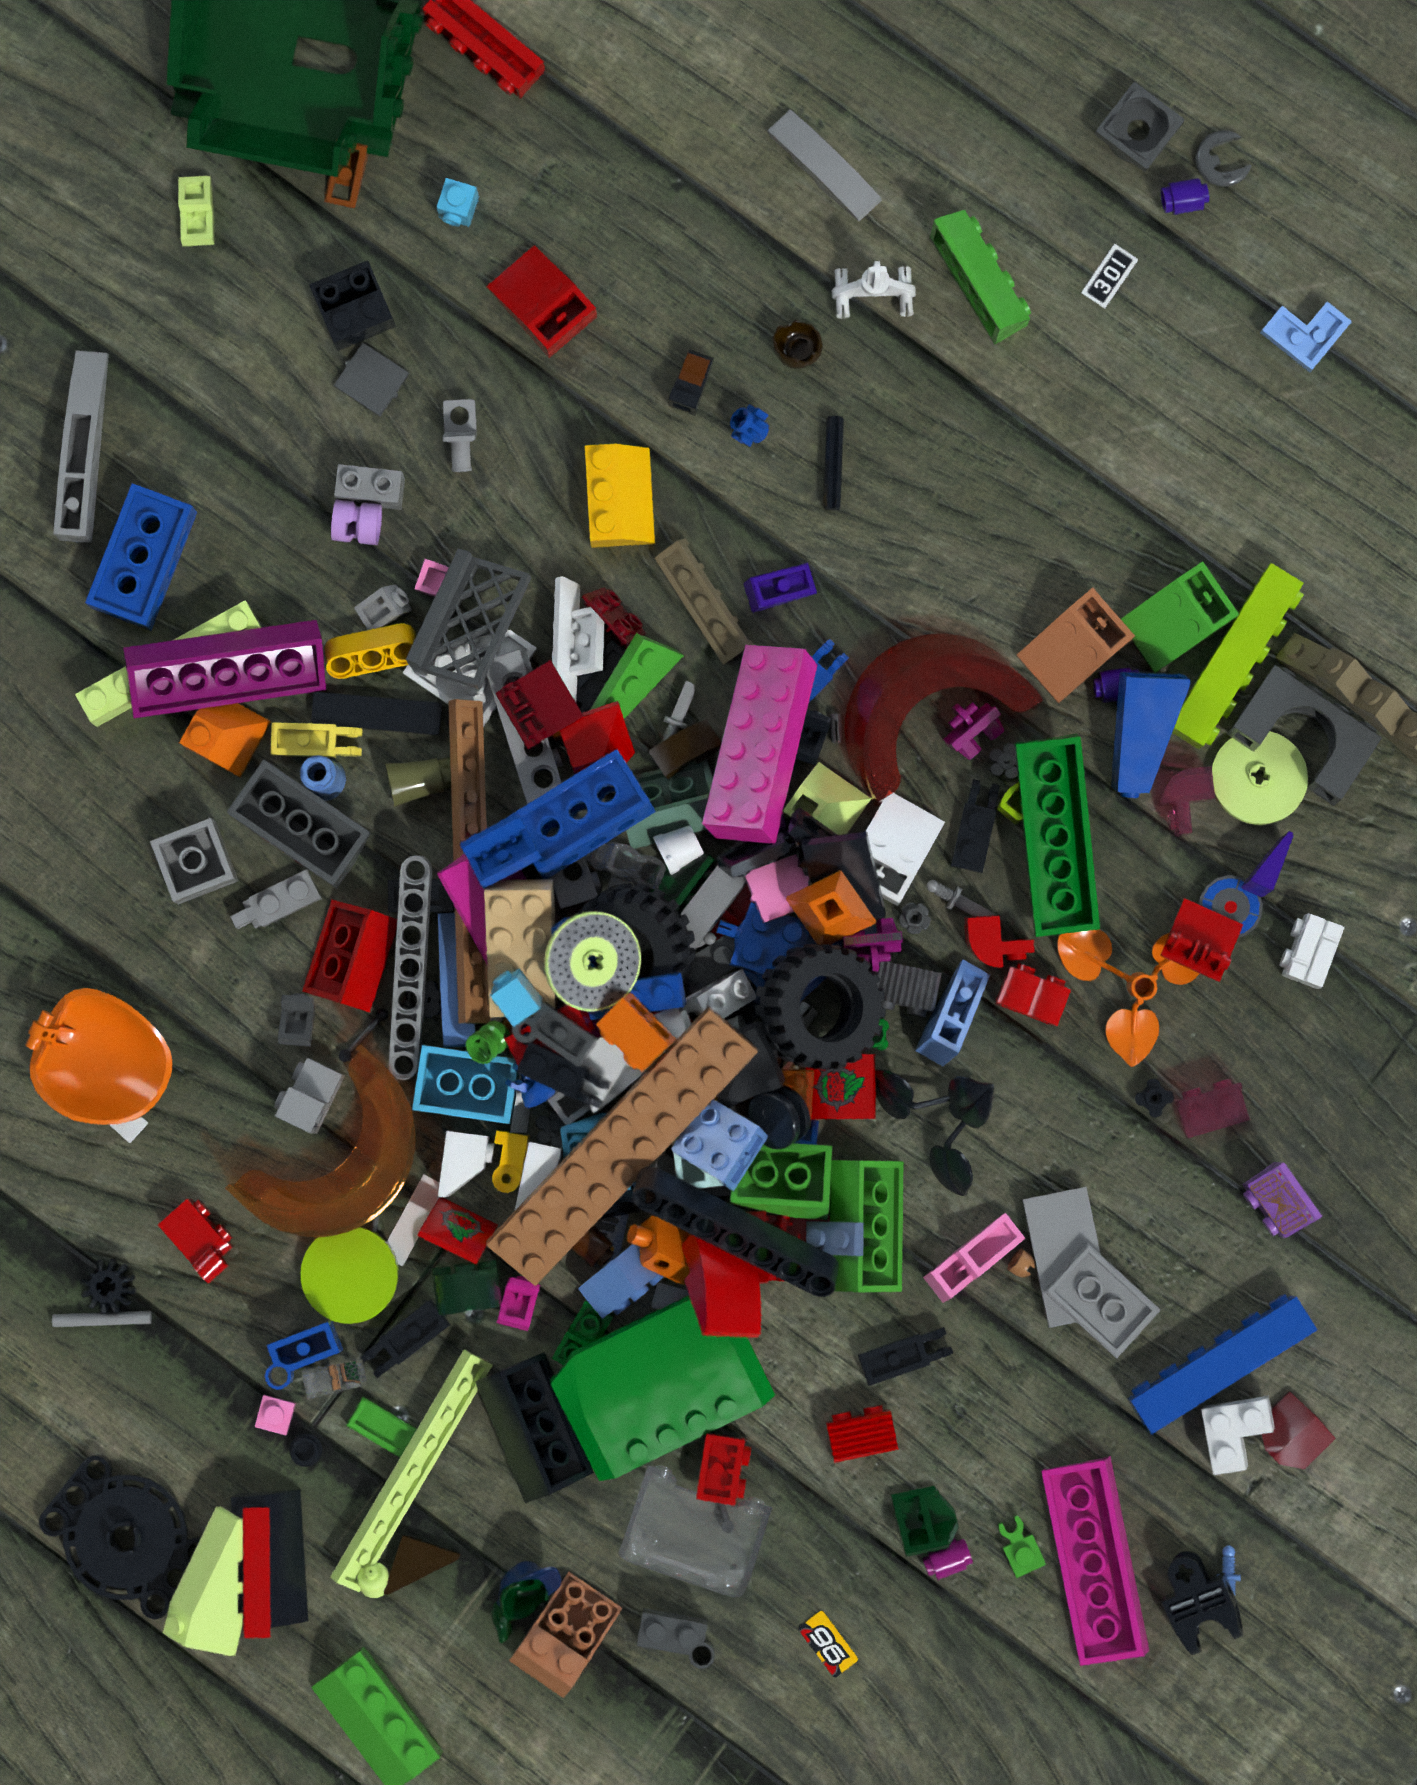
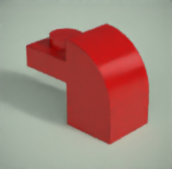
M1000 916L964 917L967 947L977 960L986 965L1003 968V955L1007 954V960L1027 959L1026 953L1035 952L1034 939L1001 940Z

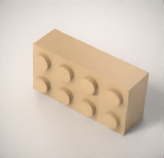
M553 879L500 880L484 890L490 1017H506L490 997L494 979L507 970L512 973L518 968L521 969L543 998L542 1002H547L557 1009L558 997L551 989L545 974V953L551 939V927L555 925Z

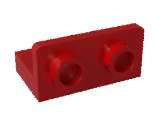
M706 1434L696 1495L697 1500L735 1506L737 1498H744L746 1479H741L743 1466H749L752 1448L746 1446L747 1438Z

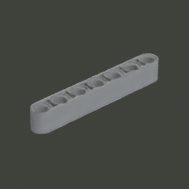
M421 855L405 859L400 869L389 1070L394 1077L400 1080L410 1079L417 1073L422 1048L432 865L426 857ZM412 861H419L424 865L425 873L422 878L414 879L409 875L408 866ZM409 894H418L423 899V906L419 911H411L407 907L406 899ZM408 926H415L420 930L421 939L418 943L412 944L406 941L404 931ZM412 958L419 964L417 975L409 976L404 973L402 964L405 959ZM412 991L416 995L417 1004L415 1007L406 1008L402 1005L400 1001L402 992ZM408 1023L414 1027L415 1037L412 1040H404L400 1037L398 1029L401 1024ZM400 1056L411 1058L413 1061L412 1071L401 1072L396 1065L397 1058Z

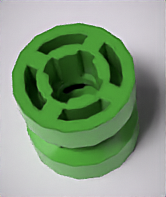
M489 1021L480 1031H476L467 1038V1052L477 1063L487 1064L497 1054L502 1053L508 1048L504 1038L510 1036V1033L502 1023Z

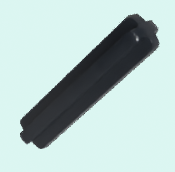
M828 416L826 420L823 508L829 511L839 510L841 506L844 419L841 416Z

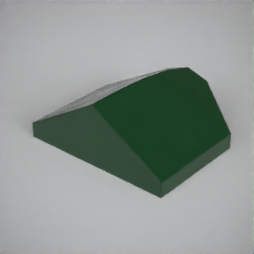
M935 1486L891 1495L898 1534L906 1557L950 1547L959 1525L955 1509L939 1493Z

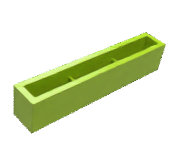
M1273 563L1267 566L1240 609L1238 617L1232 622L1185 698L1172 732L1174 735L1197 749H1201L1205 743L1211 746L1220 732V729L1216 727L1222 716L1227 719L1237 704L1233 698L1238 689L1244 692L1254 676L1249 673L1255 662L1261 664L1271 648L1266 646L1272 635L1278 637L1286 625L1287 621L1283 619V616L1288 608L1294 611L1304 594L1300 592V589L1304 582Z

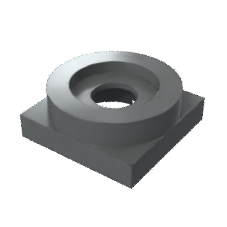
M1133 82L1095 131L1094 135L1108 144L1117 157L1126 162L1133 163L1143 172H1146L1154 160L1163 152L1185 119L1136 82ZM1142 120L1148 125L1149 134L1144 140L1136 141L1128 135L1127 128L1132 121Z

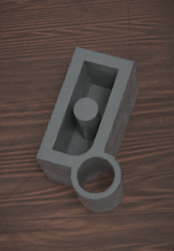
M643 1608L637 1646L689 1655L691 1664L699 1669L709 1667L715 1659L713 1644L705 1640L708 1619ZM698 1646H705L711 1651V1656L707 1661L699 1662L693 1657V1650Z

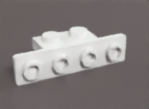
M560 576L555 579L552 663L576 702L577 676L603 670L604 621L591 607L579 609L580 585Z

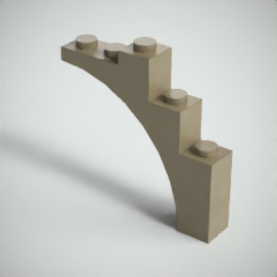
M1294 633L1275 657L1277 661L1284 667L1319 686L1361 716L1391 741L1417 767V713L1411 711L1394 689L1372 679L1356 658L1334 647L1329 650Z

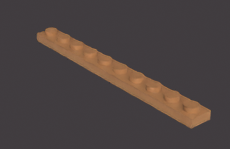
M461 699L448 701L453 862L464 854L460 846L461 842L487 829L483 701ZM455 908L458 1024H487L491 1020L489 1012L488 966Z

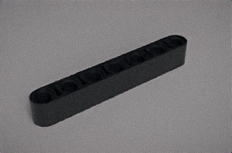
M647 1166L638 1172L632 1200L640 1209L814 1296L826 1297L834 1292L839 1262L832 1255L659 1168Z

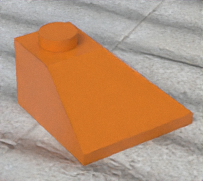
M238 703L202 708L193 716L179 744L241 778L271 721Z

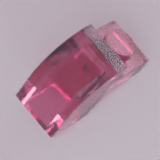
M1212 766L1189 768L1180 771L1163 787L1159 806L1172 805L1173 810H1168V824L1170 830L1175 829V837L1189 836L1192 833L1190 803L1211 802L1215 799Z

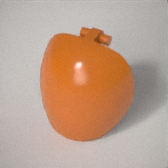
M83 988L71 991L64 995L51 1013L42 1010L38 1020L33 1021L28 1031L30 1036L25 1046L33 1050L29 1067L30 1078L35 1091L51 1108L74 1121L111 1125L136 1120L156 1105L170 1080L172 1056L163 1036L132 1006L100 990Z

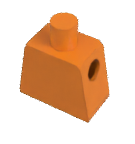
M654 1215L645 1220L641 1226L631 1225L627 1233V1242L640 1246L641 1265L672 1281L686 1285L684 1280L690 1274V1270L681 1245L689 1237L690 1233Z

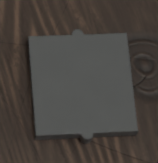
M362 343L352 359L345 362L346 368L335 382L334 387L381 417L392 399L398 397L397 392L409 376V372L365 343Z

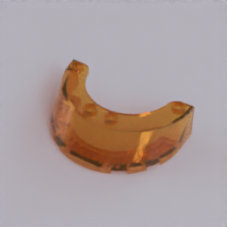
M360 1044L356 1048L359 1052L351 1060L348 1069L361 1099L363 1123L359 1140L346 1161L323 1177L301 1182L282 1180L268 1175L261 1170H251L245 1173L236 1183H229L225 1188L248 1211L269 1226L283 1232L305 1237H328L347 1233L367 1224L380 1215L397 1197L404 1186L415 1152L416 1132L412 1109L406 1094L396 1078L365 1045Z

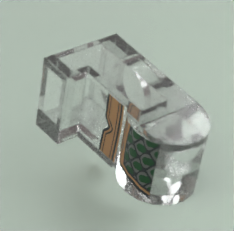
M363 1359L302 1370L307 1400L368 1385Z

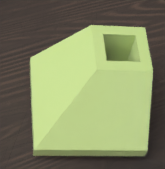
M818 762L784 808L783 816L790 820L791 814L800 807L837 835H843L849 832L871 798Z

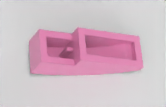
M1004 1213L933 1268L923 1278L942 1303L953 1298L974 1279L980 1277L1021 1243L1025 1237L1009 1216Z

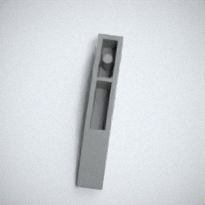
M76 351L62 438L53 534L60 541L92 543L108 353Z

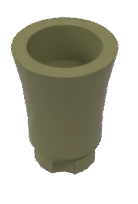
M436 757L405 763H385L394 807L428 795L442 793L444 789H451L450 757L439 760Z

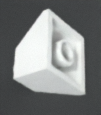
M446 1132L438 1197L451 1196L485 1170L486 1163H492L494 1144L489 1143V1136Z

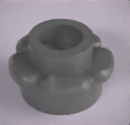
M914 903L906 904L902 908V914L899 915L901 927L906 928L910 934H919L921 930H926L931 922V918L928 916L929 910L921 903L917 905ZM913 915L918 916L917 921L912 920Z

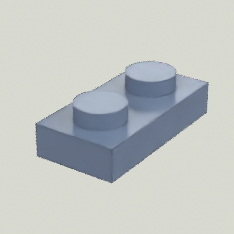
M806 1221V1243L830 1255L863 1256V1223Z

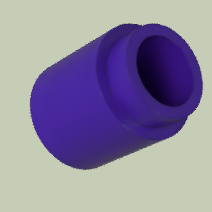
M1199 178L1168 183V187L1161 188V202L1164 213L1172 212L1173 215L1204 210V203L1209 202L1207 184H1201Z
M1130 667L1099 671L1098 678L1093 679L1095 697H1101L1103 703L1116 702L1118 700L1120 672L1139 673V670H1131Z

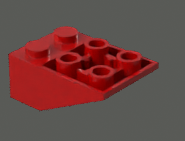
M535 245L486 286L549 358L597 317L596 307Z

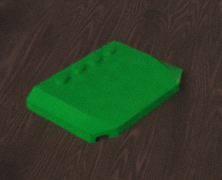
M689 1295L572 1351L566 1358V1363L560 1371L550 1379V1384L599 1481L618 1478L763 1407L775 1396L748 1337L702 1335Z

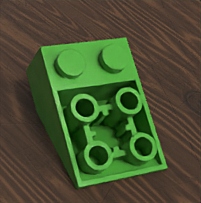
M1202 561L1125 615L1121 620L1135 635L1132 639L1133 643L1153 672L1156 673L1234 621L1239 613Z

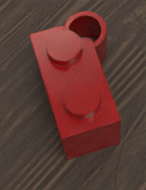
M190 1198L181 1203L158 1226L189 1260L201 1278L210 1283L229 1266L223 1256L234 1247L229 1242L233 1237L222 1224L215 1226L208 1218L211 1212L201 1200L198 1199L194 1202Z

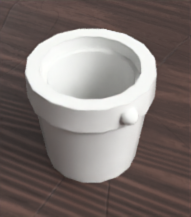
M690 825L653 837L671 875L704 854Z

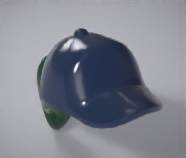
M523 1561L511 1567L503 1576L498 1592L499 1598L493 1604L491 1611L492 1621L500 1643H504L512 1633L511 1621L530 1616L541 1603L548 1600L550 1594L559 1589L562 1579L555 1567L541 1569L534 1562Z

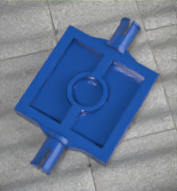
M752 902L749 904L745 919L739 926L720 920L716 933L734 938V951L729 965L763 976L766 969L775 968L773 961L779 955L787 956V950L806 945L809 935L808 930L800 919L789 915L763 924L755 903Z

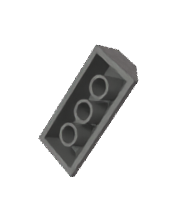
M266 760L261 762L227 811L232 818L336 889L355 864L371 832Z

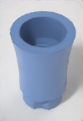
M319 755L312 756L305 760L301 766L300 777L302 786L324 801L336 798L344 789L346 783L345 771L342 765L335 759ZM320 770L325 771L326 776L324 779L316 781L315 774Z

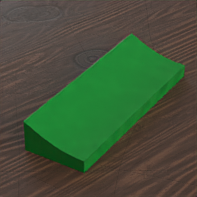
M1075 733L1048 739L1014 743L1035 937L1098 930L1100 929L1081 736Z

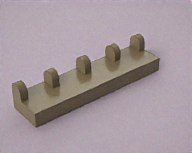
M687 539L678 540L654 559L722 664H728L744 653L745 645L755 644L752 640H748L738 625L739 619L730 613L721 599L722 593L719 589L716 590L703 571L705 569L702 562H697L688 548L689 542Z

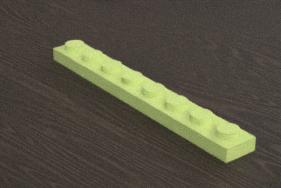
M465 1349L463 1350L330 1576L336 1583L360 1592L361 1589L357 1583L358 1572L362 1568L365 1570L368 1566L376 1565L477 1393L478 1387L475 1381L486 1377L490 1371L492 1364L487 1360Z

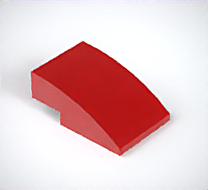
M690 1234L681 1245L690 1270V1274L684 1281L702 1335L758 1338L761 1334V1294L757 1267Z

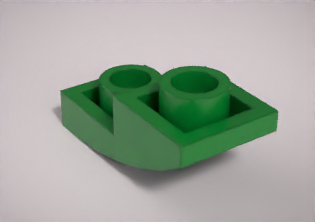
M585 1300L553 1354L552 1359L564 1365L566 1358L572 1351L601 1338L615 1314L610 1312L602 1319L590 1303Z

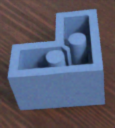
M632 1244L582 1284L578 1290L603 1319L612 1311L616 1316L632 1304L628 1298L635 1302L649 1290L646 1286L648 1282L653 1287L664 1276L643 1267L640 1263V1246Z

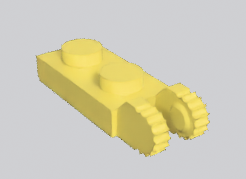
M273 722L270 755L294 757L319 755L328 758H336V755L362 756V749L356 746H336L337 736L357 738L362 736L363 729L337 727L336 724Z

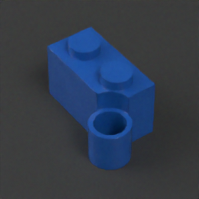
M328 1321L267 1345L273 1364L266 1370L265 1380L271 1388L283 1389L293 1381V1370L344 1351L333 1321ZM278 1366L284 1368L288 1375L287 1381L282 1385L275 1383L271 1376L272 1370Z

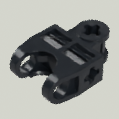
M1192 1551L1178 1553L1173 1558L1168 1569V1578L1175 1592L1165 1595L1162 1604L1174 1632L1191 1655L1202 1652L1198 1638L1200 1634L1199 1625L1208 1620L1220 1623L1224 1630L1228 1629L1234 1640L1243 1637V1625L1238 1602L1226 1574L1223 1573L1209 1578L1204 1563L1198 1554ZM1182 1564H1184L1186 1569H1193L1190 1577H1188L1186 1572H1179Z

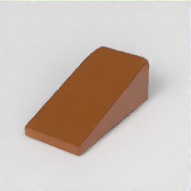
M357 143L355 150L360 152L355 151L350 154L348 166L342 167L338 177L329 176L324 202L355 209L369 156L367 154V145ZM335 183L352 188L350 201L332 197Z

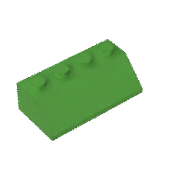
M965 210L941 216L934 220L930 238L995 345L1028 325L1030 320L1028 315L1031 314L1030 308L1023 297L1018 299L1012 289L1015 287V284L1007 270L1001 271L996 262L998 255L990 243L985 244L980 236L982 229L974 216L969 217Z
M831 1160L830 1222L863 1223V1256L832 1255L839 1262L834 1291L902 1292L904 1161Z
M364 1646L311 1687L384 1785H403L440 1758L443 1750Z

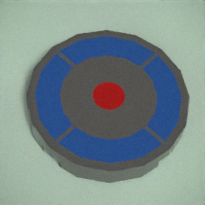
M1226 875L1214 879L1204 887L1198 904L1244 924L1238 937L1241 938L1249 934L1258 925L1262 917L1263 903L1261 897L1241 888L1246 879L1240 876Z

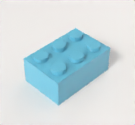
M422 1045L412 1110L511 1124L516 1089L509 1087L505 1082L507 1078L511 1081L518 1080L519 1073L512 1068L516 1061L514 1058L496 1056L489 1063L480 1064L474 1061L466 1051Z

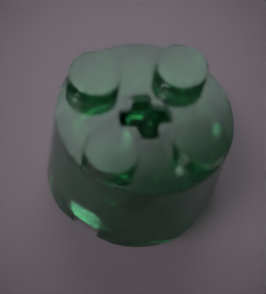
M496 1260L480 1261L477 1263L476 1268H474L472 1262L454 1264V1271H451V1266L431 1269L438 1315L465 1313V1311H479L501 1306V1292Z

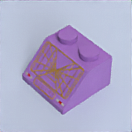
M1273 1162L1242 1184L1246 1189L1243 1196L1254 1210L1259 1208L1263 1213L1265 1219L1262 1220V1223L1272 1236L1277 1234L1280 1238H1287L1322 1217L1284 1162Z

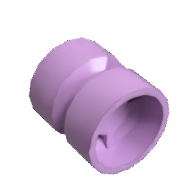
M336 499L331 523L332 541L351 542L353 538H357L359 544L377 545L381 531L382 505L379 503L363 502L360 506H356L354 501Z

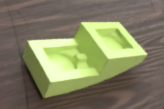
M178 177V204L181 217L182 246L214 245L211 177Z

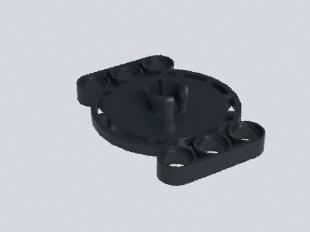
M98 1454L90 1456L83 1461L39 1518V1526L44 1534L51 1537L63 1534L66 1560L74 1575L85 1587L100 1596L114 1600L141 1598L140 1607L142 1613L146 1617L156 1620L168 1613L170 1601L177 1589L168 1581L169 1572L172 1569H180L185 1572L191 1560L188 1553L189 1547L193 1543H199L201 1539L198 1536L188 1539V1527L184 1512L177 1499L164 1486L152 1479L139 1475L120 1474L112 1476L110 1460ZM94 1460L102 1462L105 1466V1474L100 1479H94L88 1474V1465ZM124 1480H135L145 1483L144 1488L136 1485H126ZM116 1481L117 1487L110 1488L111 1482ZM73 1486L80 1487L85 1494L83 1502L79 1505L70 1503L67 1498V1492ZM152 1487L160 1491L169 1501L166 1503L159 1495L152 1492ZM171 1507H174L178 1514L181 1527H177L175 1517L170 1509ZM51 1512H58L62 1515L64 1525L60 1530H52L47 1526L46 1519ZM119 1526L134 1527L135 1546L133 1548L125 1549L116 1543L115 1531ZM75 1531V1539L69 1540L70 1532ZM182 1534V1541L177 1543L178 1535ZM70 1547L76 1548L77 1556L82 1564L79 1568L72 1557ZM87 1571L94 1579L101 1582L100 1587L91 1583L82 1573ZM108 1586L127 1588V1594H116L106 1590ZM142 1586V1592L135 1593L136 1587ZM151 1595H160L164 1599L165 1608L162 1612L154 1613L148 1608L147 1601Z

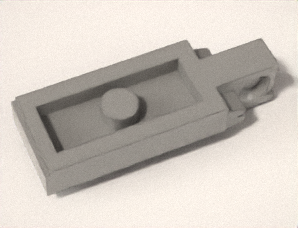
M306 869L250 896L249 899L242 902L245 909L230 917L237 929L250 923L253 924L255 929L261 926L266 927L322 898L309 871Z

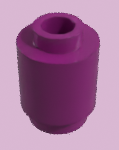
M954 1538L949 1548L926 1552L927 1556L922 1558L928 1576L935 1575L937 1580L967 1569V1565L973 1564L964 1538L958 1541Z

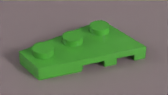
M636 633L590 710L618 701L623 718L625 719L684 655L677 649Z

